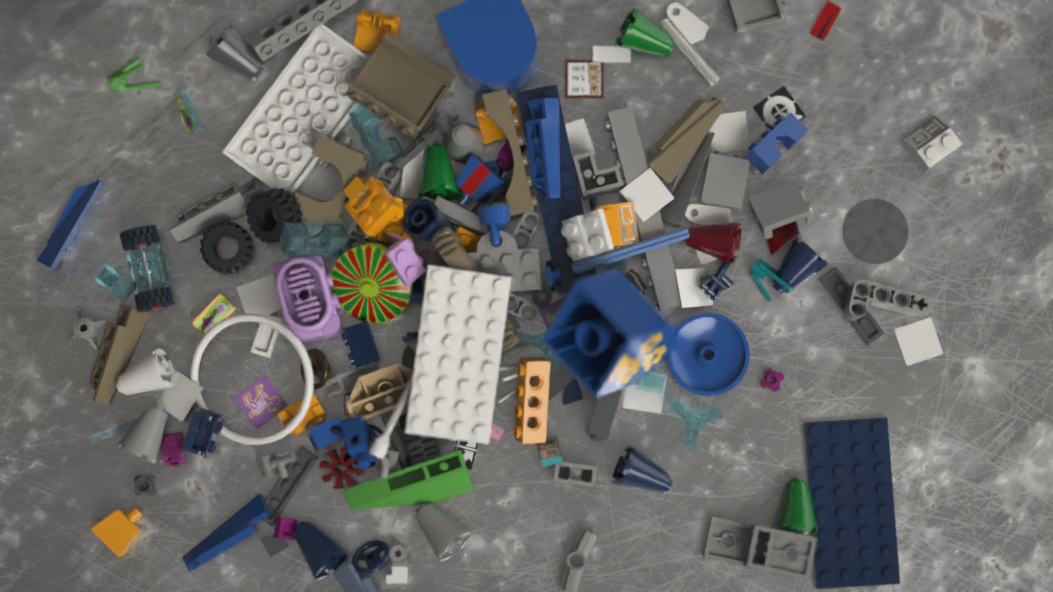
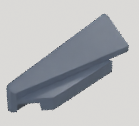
M352 562L333 573L334 578L346 592H379L371 576L362 579L361 575L355 571Z

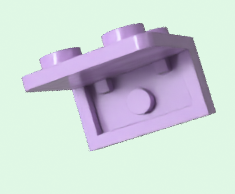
M388 231L385 235L392 246L384 254L402 283L409 286L426 272L422 265L424 261L414 252V245L409 238H404L398 233L394 234Z

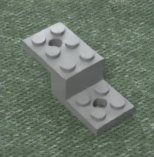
M711 516L703 557L809 580L817 538ZM731 535L733 537L734 543L731 547L723 545L722 539L724 536ZM791 548L796 549L798 552L797 558L793 561L789 560L786 556V552Z

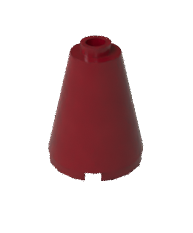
M741 223L690 226L688 229L690 237L683 241L690 248L727 263L735 264L738 256H734V252L739 251L742 228H739Z

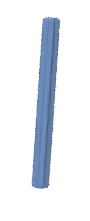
M682 228L571 264V269L574 274H578L688 239L690 237L687 228Z

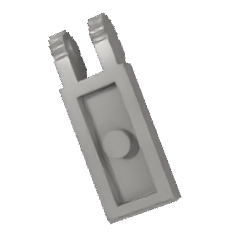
M376 362L336 375L337 377L327 380L323 387L339 382L341 388L326 394L327 399L351 393L360 376L378 370Z

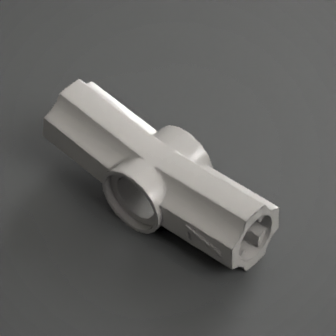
M581 528L567 556L559 589L569 592L578 591L583 568L596 541V535ZM575 554L582 558V563L576 567L570 563L571 556Z

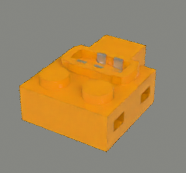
M356 176L343 190L350 199L344 207L363 232L372 237H375L402 209L383 183L373 177L366 181Z

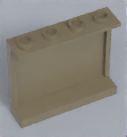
M386 32L377 49L354 82L350 84L346 95L353 102L360 103L366 107L370 113L377 114L383 118L387 124L399 128L406 136L416 139L456 76Z

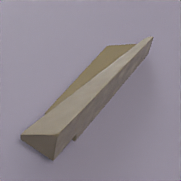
M712 97L709 101L703 99L696 100L655 144L660 152L648 161L647 165L659 178L667 184L672 183L725 109V103L716 97Z
M120 304L116 324L107 322L89 379L90 387L95 389L93 401L109 404L117 387L118 376L124 372L150 317L149 312H138L136 308Z

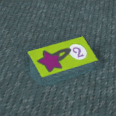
M184 90L181 91L174 98V102L188 134L194 135L203 131V126L188 93Z

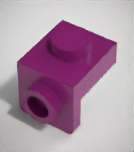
M506 140L496 158L499 167L507 172L514 168L513 154L508 140ZM525 144L520 146L521 154L524 153L527 147Z
M182 432L163 434L161 446L165 466L175 467L186 464L184 450H182L184 444Z

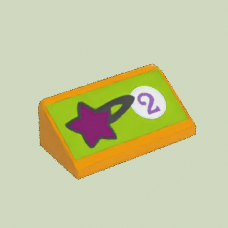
M220 293L194 319L192 324L205 334L216 323L229 317L237 308Z

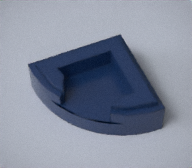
M577 379L569 383L565 388L563 405L583 399Z

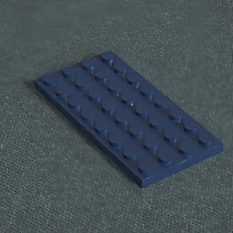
M887 417L804 423L808 485L818 528L817 535L812 536L817 538L814 552L816 589L900 584Z

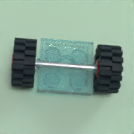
M156 225L135 227L134 229L121 232L119 235L123 250L138 249L126 254L135 290L134 298L137 311L148 312L173 305L174 300L171 287L158 288L169 284L170 278L162 245L159 243Z

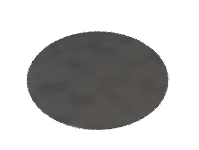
M869 199L860 202L850 210L844 221L843 237L846 246L855 257L866 263L882 264L893 260L903 251L908 240L909 229L904 214L897 206L886 200Z

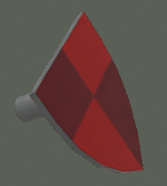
M797 221L772 229L773 237L768 238L770 253L774 255L797 237L802 240Z

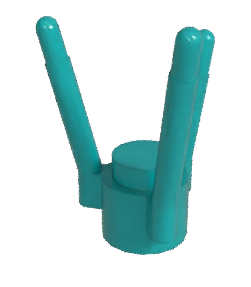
M761 258L750 268V271L753 273L751 278L756 282L768 302L771 301V298L759 278L764 280L769 275L787 290H792L786 282L776 275L777 270Z

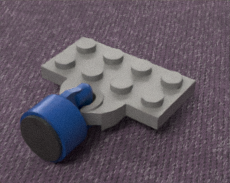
M507 202L480 204L478 206L479 223L488 224L489 232L481 237L477 245V252L467 253L479 273L511 277L509 292L543 289L539 247L519 249L513 235L505 231L504 223L511 222L509 204Z

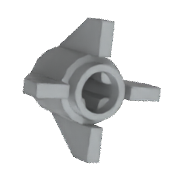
M83 310L77 311L78 320L74 324V331L68 335L69 340L79 337L87 340L94 350L98 349L94 337L98 333V328L107 325L108 321L105 319L94 322L85 317ZM87 325V330L83 332L84 326Z

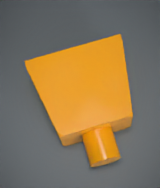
M135 506L127 514L122 509H118L91 530L118 557H123L142 530L136 522L143 516V513Z

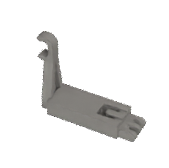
M426 196L421 197L422 200H431L452 225L458 228L461 226L481 237L489 232L488 224H480L478 215L439 196L436 201Z

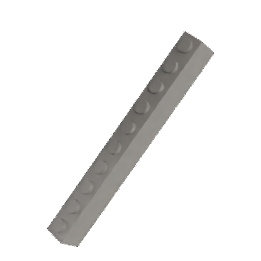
M631 106L608 112L607 118L604 119L607 131L611 130L613 138H610L612 150H616L618 158H615V162L619 170H622L623 188L648 170ZM657 211L644 222L635 212L639 242L666 234L660 211ZM669 245L644 252V256L641 259L644 269L648 268L650 276H647L649 289L653 288L655 296H652L653 305L660 312L682 307L676 271Z

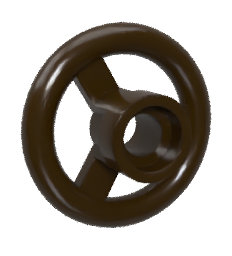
M312 348L307 351L309 358L312 355L311 366L313 375H316L320 380L318 383L313 384V389L317 390L326 383L330 373V364L321 350ZM301 362V376L305 383V373Z

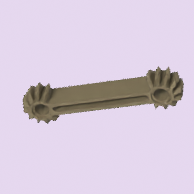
M441 228L432 235L435 248L450 269L479 273L452 228ZM507 316L502 350L510 349L519 343V335Z

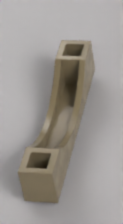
M504 89L482 94L487 117L494 121L503 131L509 141L513 154V177L505 195L507 204L510 206V217L534 211L537 201L535 194H531L529 186H533L531 175L525 172L524 166H527L528 162L526 154H521L520 146L523 145L521 133H516L515 126L519 125L516 113L512 114L510 107L514 105L512 93L507 94V90Z

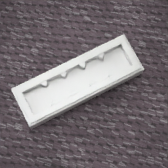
M406 137L405 149L416 139ZM426 148L403 167L399 198L407 200L419 199L418 189Z

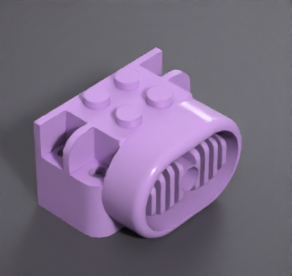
M323 254L300 256L272 264L276 290L288 328L298 337L302 344L344 333L338 308L341 305L337 295L333 294L332 286L334 284L331 274L327 272ZM304 290L310 292V297L306 301L300 300L299 297L300 293Z

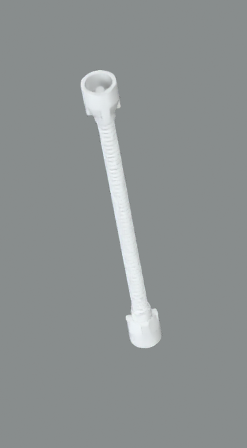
M411 375V380L406 385L405 392L400 397L401 399H399L395 407L396 409H394L395 411H393L389 419L390 421H388L389 423H387L383 431L384 433L380 434L379 438L376 437L368 451L380 459H384L390 440L389 435H391L395 427L394 425H396L395 423L400 418V413H402L401 411L405 408L406 401L410 397L413 375Z

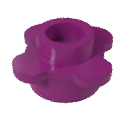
M771 368L765 369V376L760 381V385L763 388H771L774 392L780 389L779 384L784 379L783 373H776Z

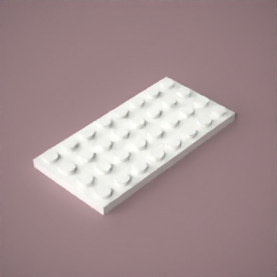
M321 24L312 31L222 153L269 188H283L285 191H290L291 196H293L318 162L319 157L311 153L319 135L323 134L335 140L361 105L360 103L353 102L346 95V92L370 58Z
M428 265L405 433L489 444L511 277Z

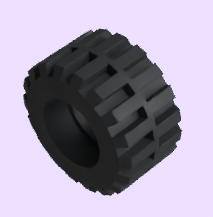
M273 188L257 194L248 203L247 207L249 210L246 211L248 216L247 223H250L251 232H255L254 236L260 237L262 242H268L269 244L277 243L295 235V232L299 231V225H302L303 221L300 217L303 214L299 209L301 208L300 203L297 204V198L295 196L292 197L290 191H285L283 188ZM272 210L274 211V213H275V215H276L277 221H276L275 218L273 217Z
M219 221L215 223L216 225L209 226V230L203 233V240H200V253H202V258L207 265L221 274H234L236 271H242L244 266L247 267L249 260L253 258L252 252H254L253 240L250 234L235 222L224 221L221 223ZM226 236L234 237L239 244L235 256L230 259L218 257L216 254L218 241Z
M408 413L399 416L400 429L412 462L417 465L438 458L440 450L436 437L405 433Z

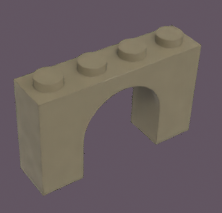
M322 134L319 135L311 154L332 163L338 168L342 176V188L339 194L329 201L319 200L301 191L295 192L294 196L297 198V204L300 203L301 208L299 209L303 214L302 218L333 231L337 227H341L344 216H342L345 209L344 205L350 200L343 190L356 176H359L360 171L364 172L368 164V160H366L368 154Z

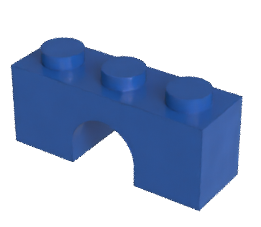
M792 113L786 117L782 115L774 123L776 127L773 130L769 127L761 135L763 139L760 142L755 140L748 147L750 152L745 157L762 175L782 155L776 148L775 142L783 144L789 150L808 131Z

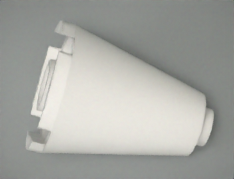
M161 348L154 349L118 376L116 386L119 392L131 395L175 386L176 384L173 382L177 381L176 372L171 360L166 361L163 356L166 355V352Z

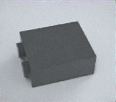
M617 390L597 398L587 434L591 435L590 439L598 442L608 439L622 390Z

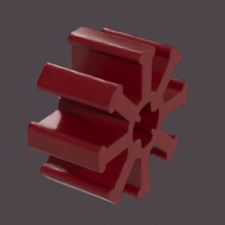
M346 447L340 448V457L336 449L326 452V455H329L333 463L327 462V460L321 461L319 468H329L332 472L322 476V480L326 483L336 476L333 489L344 488V480L348 484L347 487L357 484L358 482L354 480L350 473L360 476L363 475L364 469L352 467V464L356 461L353 457L347 460L349 453ZM343 463V467H345L346 470L342 471L341 473V469L338 468V465H341Z

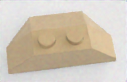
M395 363L360 376L346 404L351 418L361 415L366 420L396 409L395 407L399 399H401L400 397L405 392L406 385L411 380L410 377L413 375V370L400 363Z

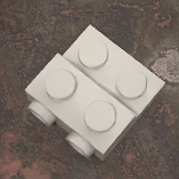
M597 209L562 221L561 233L567 239V254L573 261L584 260L614 249L603 209Z

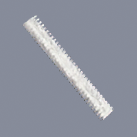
M669 18L664 19L659 26L673 38L676 46L683 51L682 53L686 55L694 67L703 74L702 76L706 78L707 82L711 86L716 84L720 79L719 76H716L717 73L714 75V70H711L712 68L708 66L709 64L706 65V60L702 61L704 58L702 56L699 57L700 54L699 52L696 53L697 50L694 52V47L691 48L692 45L688 43L689 41L685 39L686 37L683 38L684 35L682 33L679 34L681 31L679 29L676 30L677 27L673 26L674 23L671 25V20L667 21Z

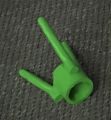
M141 58L135 59L121 69L112 72V75L107 76L111 89L113 91L119 90L120 93L128 90L160 86L161 83L152 82L125 86V84H128L126 76L144 67V64H140L128 70L140 62Z

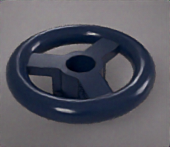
M372 540L363 544L356 550L352 558L355 571L362 575H369L381 570L389 559L390 548L381 540ZM378 546L374 551L367 554L363 553L368 548ZM384 550V555L381 558L379 554ZM358 560H364L368 568L359 567Z

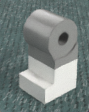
M395 545L390 549L392 575H386V583H408V551L402 545Z

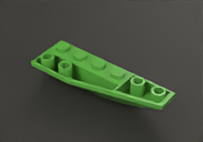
M459 450L388 474L387 478L380 477L343 491L349 509L356 510L437 503L475 489L462 451Z

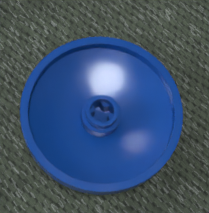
M701 313L687 318L676 327L677 337L673 346L666 354V359L671 375L681 387L693 394L714 396L729 391L741 381L748 368L750 354L747 339L736 323L719 314Z

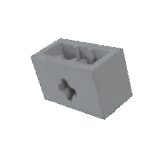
M567 462L555 464L553 482L595 487L597 466Z

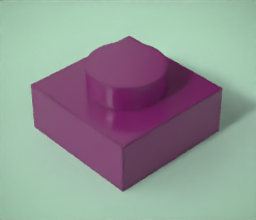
M276 517L273 537L294 540L293 534L295 532L294 528L297 526V520Z

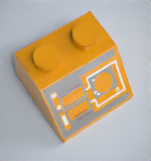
M634 202L592 207L593 211L603 209L613 246L639 242Z

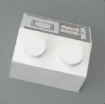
M933 115L901 138L925 172L962 145L952 129L936 115Z

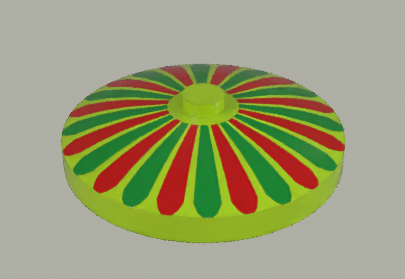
M362 243L347 249L337 260L332 271L334 284L332 289L333 293L337 295L341 307L353 317L370 323H382L397 317L406 308L413 293V282L409 286L404 285L384 254L389 248L376 243Z

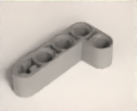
M858 280L848 289L844 315L850 321L859 320L866 314L868 305L918 317L930 309V300L921 294L866 280ZM856 286L862 288L863 295H859L856 292ZM876 291L883 295V300H879L876 297ZM896 296L902 299V305L896 303ZM852 306H856L859 309V315L852 312Z

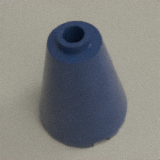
M416 199L405 209L404 215L406 216L405 220L402 221L403 231L411 238L433 242L432 235L445 227L452 228L456 233L455 227L429 199Z
M797 237L776 273L792 290H787L774 279L772 280L775 283L773 287L780 294L784 292L789 294L824 269L828 263Z
M627 446L624 449L627 452L625 457L620 456L615 466L612 477L616 478V480H613L612 483L618 486L663 494L665 491L668 492L672 485L670 474L636 448Z
M302 521L294 528L295 532L293 535L316 580L328 576L327 571L331 569L335 571L347 559L348 552L346 549L311 522L305 523Z

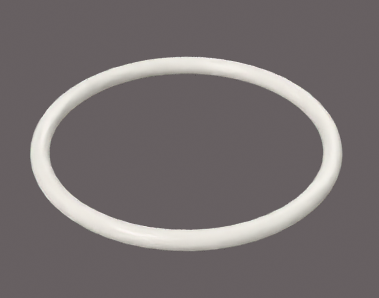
M244 313L233 315L216 323L201 338L193 354L190 380L199 385V365L204 349L209 341L227 326L239 322H258L266 324L282 333L298 352L305 373L304 397L297 414L281 430L266 436H244L232 432L224 426L220 432L222 436L242 444L263 445L272 443L291 433L303 420L308 411L314 384L311 362L301 341L281 322L260 314ZM200 393L195 403L198 408L201 407L208 410Z

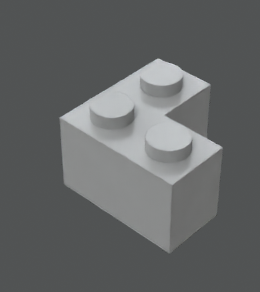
M593 151L572 157L583 199L623 188L618 166L598 171Z

